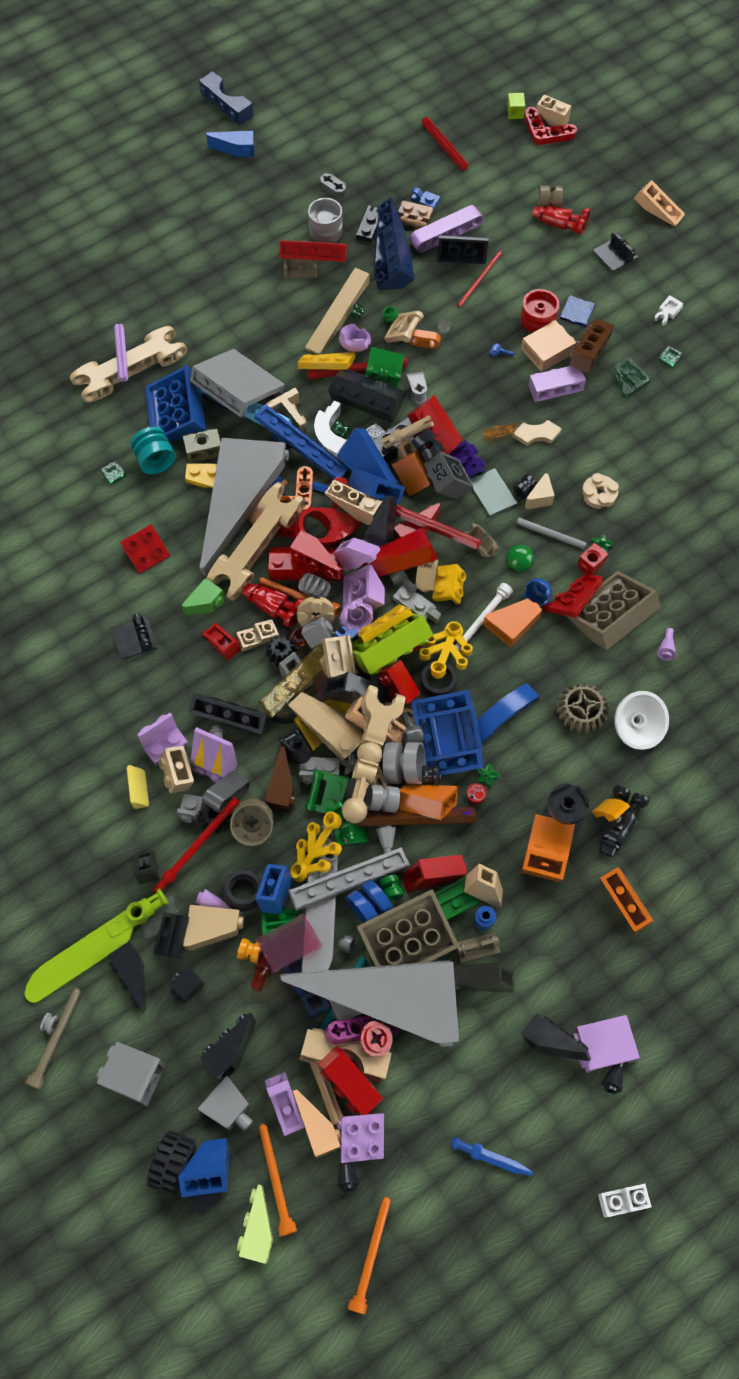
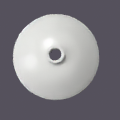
M648 691L630 693L619 703L616 709L615 729L619 738L627 746L640 750L652 748L659 744L667 733L669 726L667 707L662 699L654 693Z

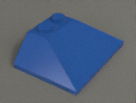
M469 690L411 701L415 725L421 727L424 735L422 744L425 752V765L429 767L439 765L441 775L483 768V747L476 711Z

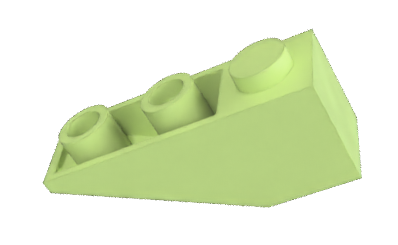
M258 1184L257 1189L253 1188L250 1203H253L251 1212H247L245 1215L243 1226L246 1227L244 1237L240 1236L237 1251H240L239 1257L267 1264L273 1243V1235L264 1189L262 1185Z

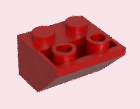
M397 660L377 673L380 684L386 687L389 692L387 695L391 702L399 694L405 696L404 705H406L420 694L401 660Z

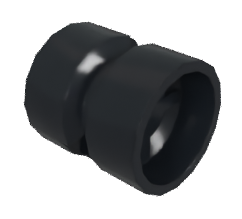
M427 428L411 441L416 450L421 451L420 455L425 462L444 449L439 440L434 439L435 435L430 428ZM428 443L431 445L430 449L425 447Z

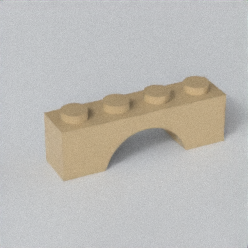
M317 1028L307 1030L299 1060L318 1065L332 1049L338 1046L355 1060L360 1071L368 1080L383 1084L391 1058L390 1052L380 1057L369 1056L368 1053L362 1050L360 1041L331 1044L326 1040L323 1030Z

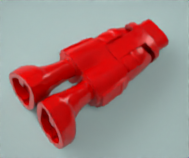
M542 205V207H534L532 217L538 218V221L544 222L547 225L563 230L568 228L579 235H583L589 221L591 209L585 208L580 215H573L572 209L552 206L545 208Z
M248 583L242 591V595L246 596L248 601L252 602L273 618L280 617L286 627L293 628L297 624L298 606L305 598H299L293 603L288 601L287 595L279 591Z

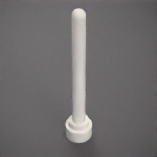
M506 583L499 585L494 599L463 635L466 642L470 640L483 624L484 616L493 612L502 599L505 600L510 597L513 590ZM457 643L455 647L460 652L461 646Z

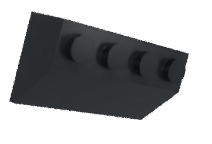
M350 369L338 372L328 389L331 399L393 423L407 394L404 390Z

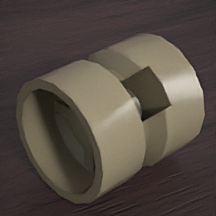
M540 185L538 207L551 205L552 207L560 208L562 206L563 186H553L550 188L548 185Z

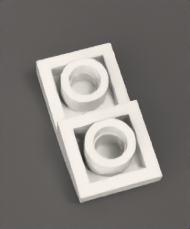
M645 1184L598 1194L604 1218L651 1208Z

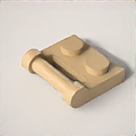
M412 311L399 314L384 337L387 343L399 341L408 343L418 322L423 319V313Z

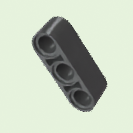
M232 771L206 791L202 802L220 813L234 797L239 799L245 794L250 786V781Z

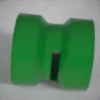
M390 875L379 880L380 888L384 890V894L389 901H394L404 896L403 889L399 886L400 880L398 875Z

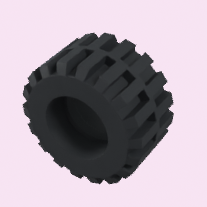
M169 1130L161 1139L148 1171L147 1186L174 1197L180 1191L179 1174L195 1154L196 1140Z

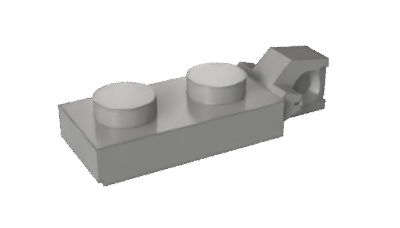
M404 584L393 595V601L410 608L412 613L424 615L426 620L430 619L435 624L441 619V613L436 610V606L417 592L409 593Z

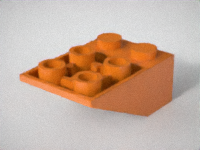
M535 814L521 873L561 883L564 878L575 824H562L553 818Z

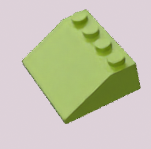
M413 613L412 616L366 643L360 641L359 638L352 643L354 664L364 673L375 675L382 670L383 666L395 663L399 656L407 655L417 645L427 643L429 641L428 638L432 637L433 633L424 615Z

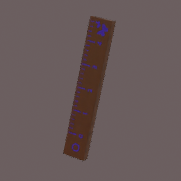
M454 807L442 820L402 810H397L396 813L383 812V810H367L365 819L355 824L356 826L475 823L477 816L474 807Z

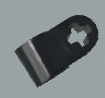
M294 728L293 732L278 739L281 746L285 748V752L291 756L295 763L304 764L309 761L311 755L305 740L301 737L298 730Z

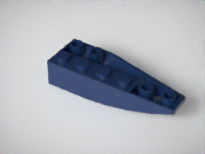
M391 197L378 208L374 269L377 289L379 290L403 289L415 280L406 234Z

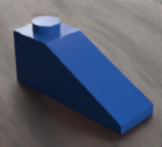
M253 131L206 132L209 148L236 157H255Z

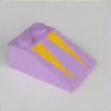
M196 727L190 759L192 769L196 774L200 776L207 775L211 777L212 781L217 783L229 773L235 771L238 766L233 744Z

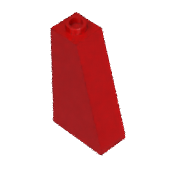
M422 527L380 547V551L376 555L377 558L369 564L373 566L378 577L426 564L438 558ZM366 562V563H363L362 565H363V567H364V566L369 565V564Z

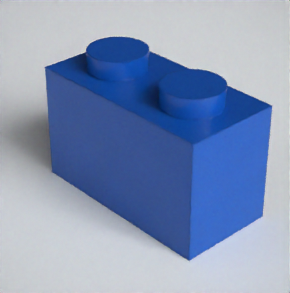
M267 864L255 898L262 912L282 913L293 880L287 866Z

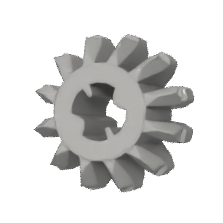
M311 573L304 574L298 586L301 592L315 599H320V597L326 598L331 588L329 582Z

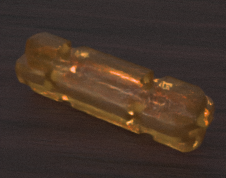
M512 422L508 426L505 424L493 427V429L489 428L484 430V436L488 440L492 439L493 436L496 438L508 435V432L514 433L518 427L516 422Z

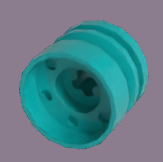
M147 427L137 432L131 439V449L144 473L151 475L159 474L166 471L175 462V452L161 428Z

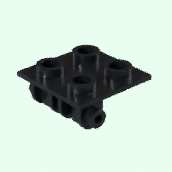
M616 232L611 234L610 241L593 249V252L612 272L638 258L635 249Z
M137 613L133 615L132 621L111 627L121 660L157 649L147 616L143 617Z

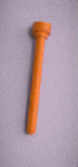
M264 577L259 579L260 584L293 598L307 599L310 597ZM333 602L336 619L340 613L341 605Z
M261 1124L259 1126V1133L279 1212L280 1221L277 1228L281 1237L297 1232L295 1222H292V1218H289L268 1128L265 1124Z
M388 1197L382 1199L357 1293L353 1295V1299H350L347 1308L364 1315L368 1306L365 1295L391 1203Z

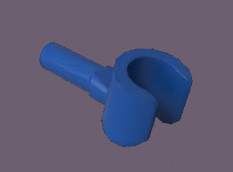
M498 343L494 344L489 352L493 357H497L499 353L514 356V352L502 349Z

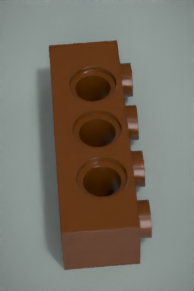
M595 318L592 324L589 323L586 332H583L581 339L576 343L575 349H572L569 355V359H571L569 366L589 373L610 340L614 325Z

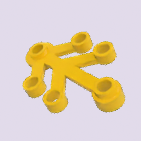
M458 622L448 623L444 631L428 638L429 641L425 645L429 648L420 649L419 658L423 661L429 660L432 654L441 651L438 661L431 664L430 673L436 679H440L446 674L445 663L449 653L456 660V667L458 669L464 670L467 668L468 660L463 656H470L473 647L463 638V628ZM447 638L445 642L436 645V641ZM454 640L461 646V653L453 644Z
M332 811L326 813L323 819L325 828L317 841L316 835L320 832V825L311 822L307 826L308 841L300 839L297 842V863L292 866L290 871L291 877L296 882L305 881L311 873L317 871L327 873L330 870L331 864L327 860L320 859L318 863H311L314 859L328 854L334 856L340 854L342 847L336 842H331L328 846L322 847L332 830L341 826L342 819L339 814Z

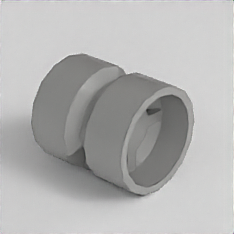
M369 784L365 797L367 810L380 811L382 808L383 812L396 813L400 802L399 788L387 786L383 789L382 785Z

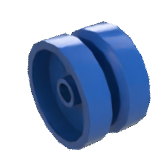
M371 879L361 885L362 894L355 890L346 897L349 906L361 923L394 908L384 892Z

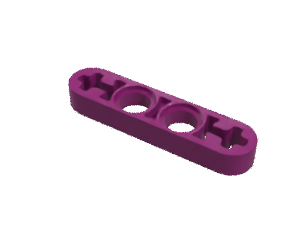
M366 1016L334 1021L326 1028L325 1038L331 1044L359 1041L361 1032L360 1034H354L350 1029L351 1025L357 1026L361 1031L365 1024L381 1020ZM383 1022L389 1027L392 1035H396L402 1030ZM334 1029L335 1032L341 1033L337 1036L336 1033H332V1030ZM372 1034L373 1038H379V1036L381 1035Z

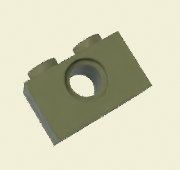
M209 429L183 436L189 463L219 456L221 442L217 429Z

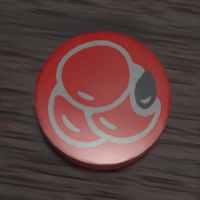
M477 783L470 785L466 792L467 800L472 804H481L486 798L484 786Z

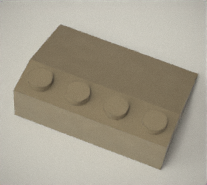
M617 571L601 584L577 618L567 617L593 643L608 650L661 607L656 590Z
M433 889L356 926L373 967L431 962L459 948L458 942Z

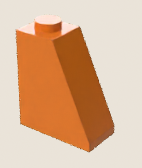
M525 599L486 614L483 626L512 648L540 619L542 609L536 602Z
M405 784L399 790L400 802L398 810L442 820L457 805V786Z

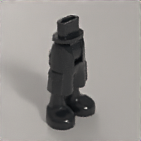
M616 785L613 788L615 798L627 803L631 792L620 785ZM634 793L626 813L621 814L616 820L610 822L605 818V826L600 840L601 846L598 850L600 853L612 858L614 857L628 834L634 829L637 822L635 814L639 809L648 806L650 801L648 797Z

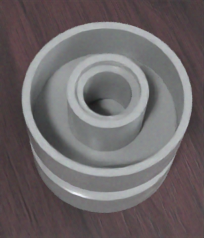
M320 198L313 201L308 208L309 234L311 238L316 242H336L343 233L341 205L331 198Z
M387 742L385 744L382 765L384 779L387 784H401L404 778L407 784H422V767L425 765V752L421 742H407L405 749L401 742Z

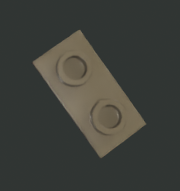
M472 524L470 526L471 531H465L464 533L481 540L478 549L482 556L496 557L495 553L499 550L498 544L490 536H487L484 540L483 538L487 533L479 524Z
M494 932L458 942L459 948L456 949L460 963L500 953V943L498 936H495Z

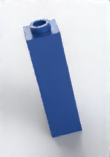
M355 428L337 457L352 471L353 468L398 484L368 431L363 428Z

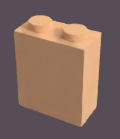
M555 320L523 338L521 350L542 372L569 357L572 349H575L576 342L565 331L564 327Z

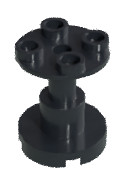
M569 783L560 784L550 793L542 816L553 818L562 824H575L574 835L579 830L582 820L588 812V795L579 786L576 787Z

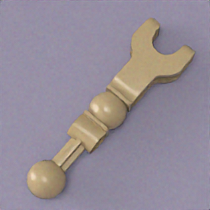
M369 685L366 689L361 703V709L367 721L361 745L357 750L358 760L352 774V778L357 780L352 798L346 800L342 806V815L350 823H359L367 815V806L363 801L368 783L372 784L376 777L378 763L382 758L381 748L384 745L389 724L393 723L403 713L406 699L405 696L398 694L392 700L390 706H384L377 699L378 688Z

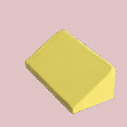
M129 765L127 766L130 802L135 809L148 807L149 800L145 771Z

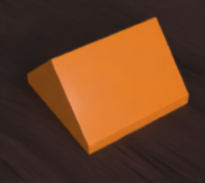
M415 450L392 464L408 496L433 484L432 479L426 473L427 469L424 465L426 462L420 455V450Z

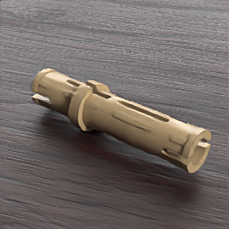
M428 415L401 430H395V433L381 439L382 443L389 441L383 446L388 449L434 426L433 421L426 423L431 420V417Z

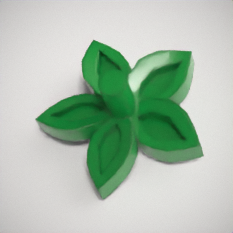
M601 535L600 539H591L606 553L608 548L613 545L611 541L606 540L605 535Z
M491 764L487 765L486 770L483 768L477 769L481 775L478 783L486 781L490 787L493 785V779L500 776L498 772L493 771Z

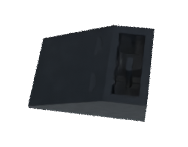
M251 1012L247 1015L245 1013L236 1020V1025L231 1030L228 1028L220 1034V1040L217 1043L208 1045L202 1051L203 1055L200 1058L220 1082L226 1076H231L239 1068L256 1024V1020Z

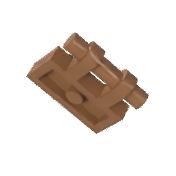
M403 200L398 211L402 225L414 226L415 229L427 226L433 213V207Z

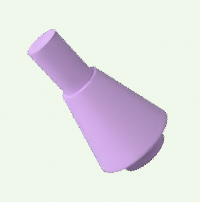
M672 628L666 629L665 638L657 651L658 657L665 661L676 657L673 641L674 630Z
M206 889L198 894L196 904H199V906L232 909L226 902Z

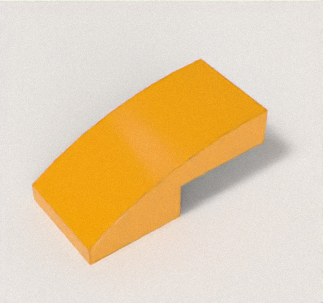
M609 798L597 806L592 813L596 818L605 816L610 822L616 820L630 805L624 801Z

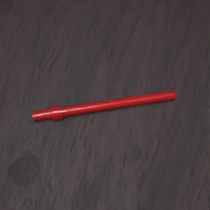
M235 797L170 870H166L162 875L163 878L152 889L155 893H157L159 888L162 891L177 878L176 874L240 803Z

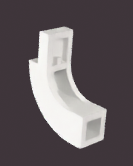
M334 401L331 406L326 408L325 412L319 410L314 423L315 440L319 446L340 461L337 455L345 445L346 440L331 431V427L341 415V403Z

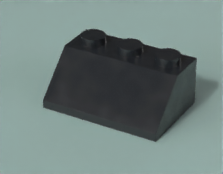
M439 235L437 262L486 264L489 238Z

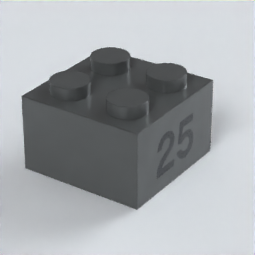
M439 451L424 464L427 469L426 473L432 479L433 487L439 494L459 500L474 488L460 460Z

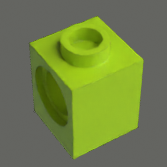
M508 93V119H524V93Z

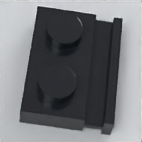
M167 912L163 913L154 949L155 954L180 959L190 917Z

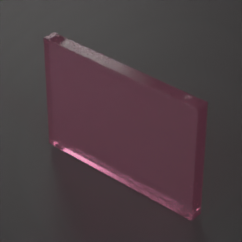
M301 914L256 939L273 973L322 947L305 914Z

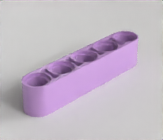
M470 205L414 231L409 236V242L417 252L422 253L439 244V235L459 236L478 227L483 222L484 217L474 205Z

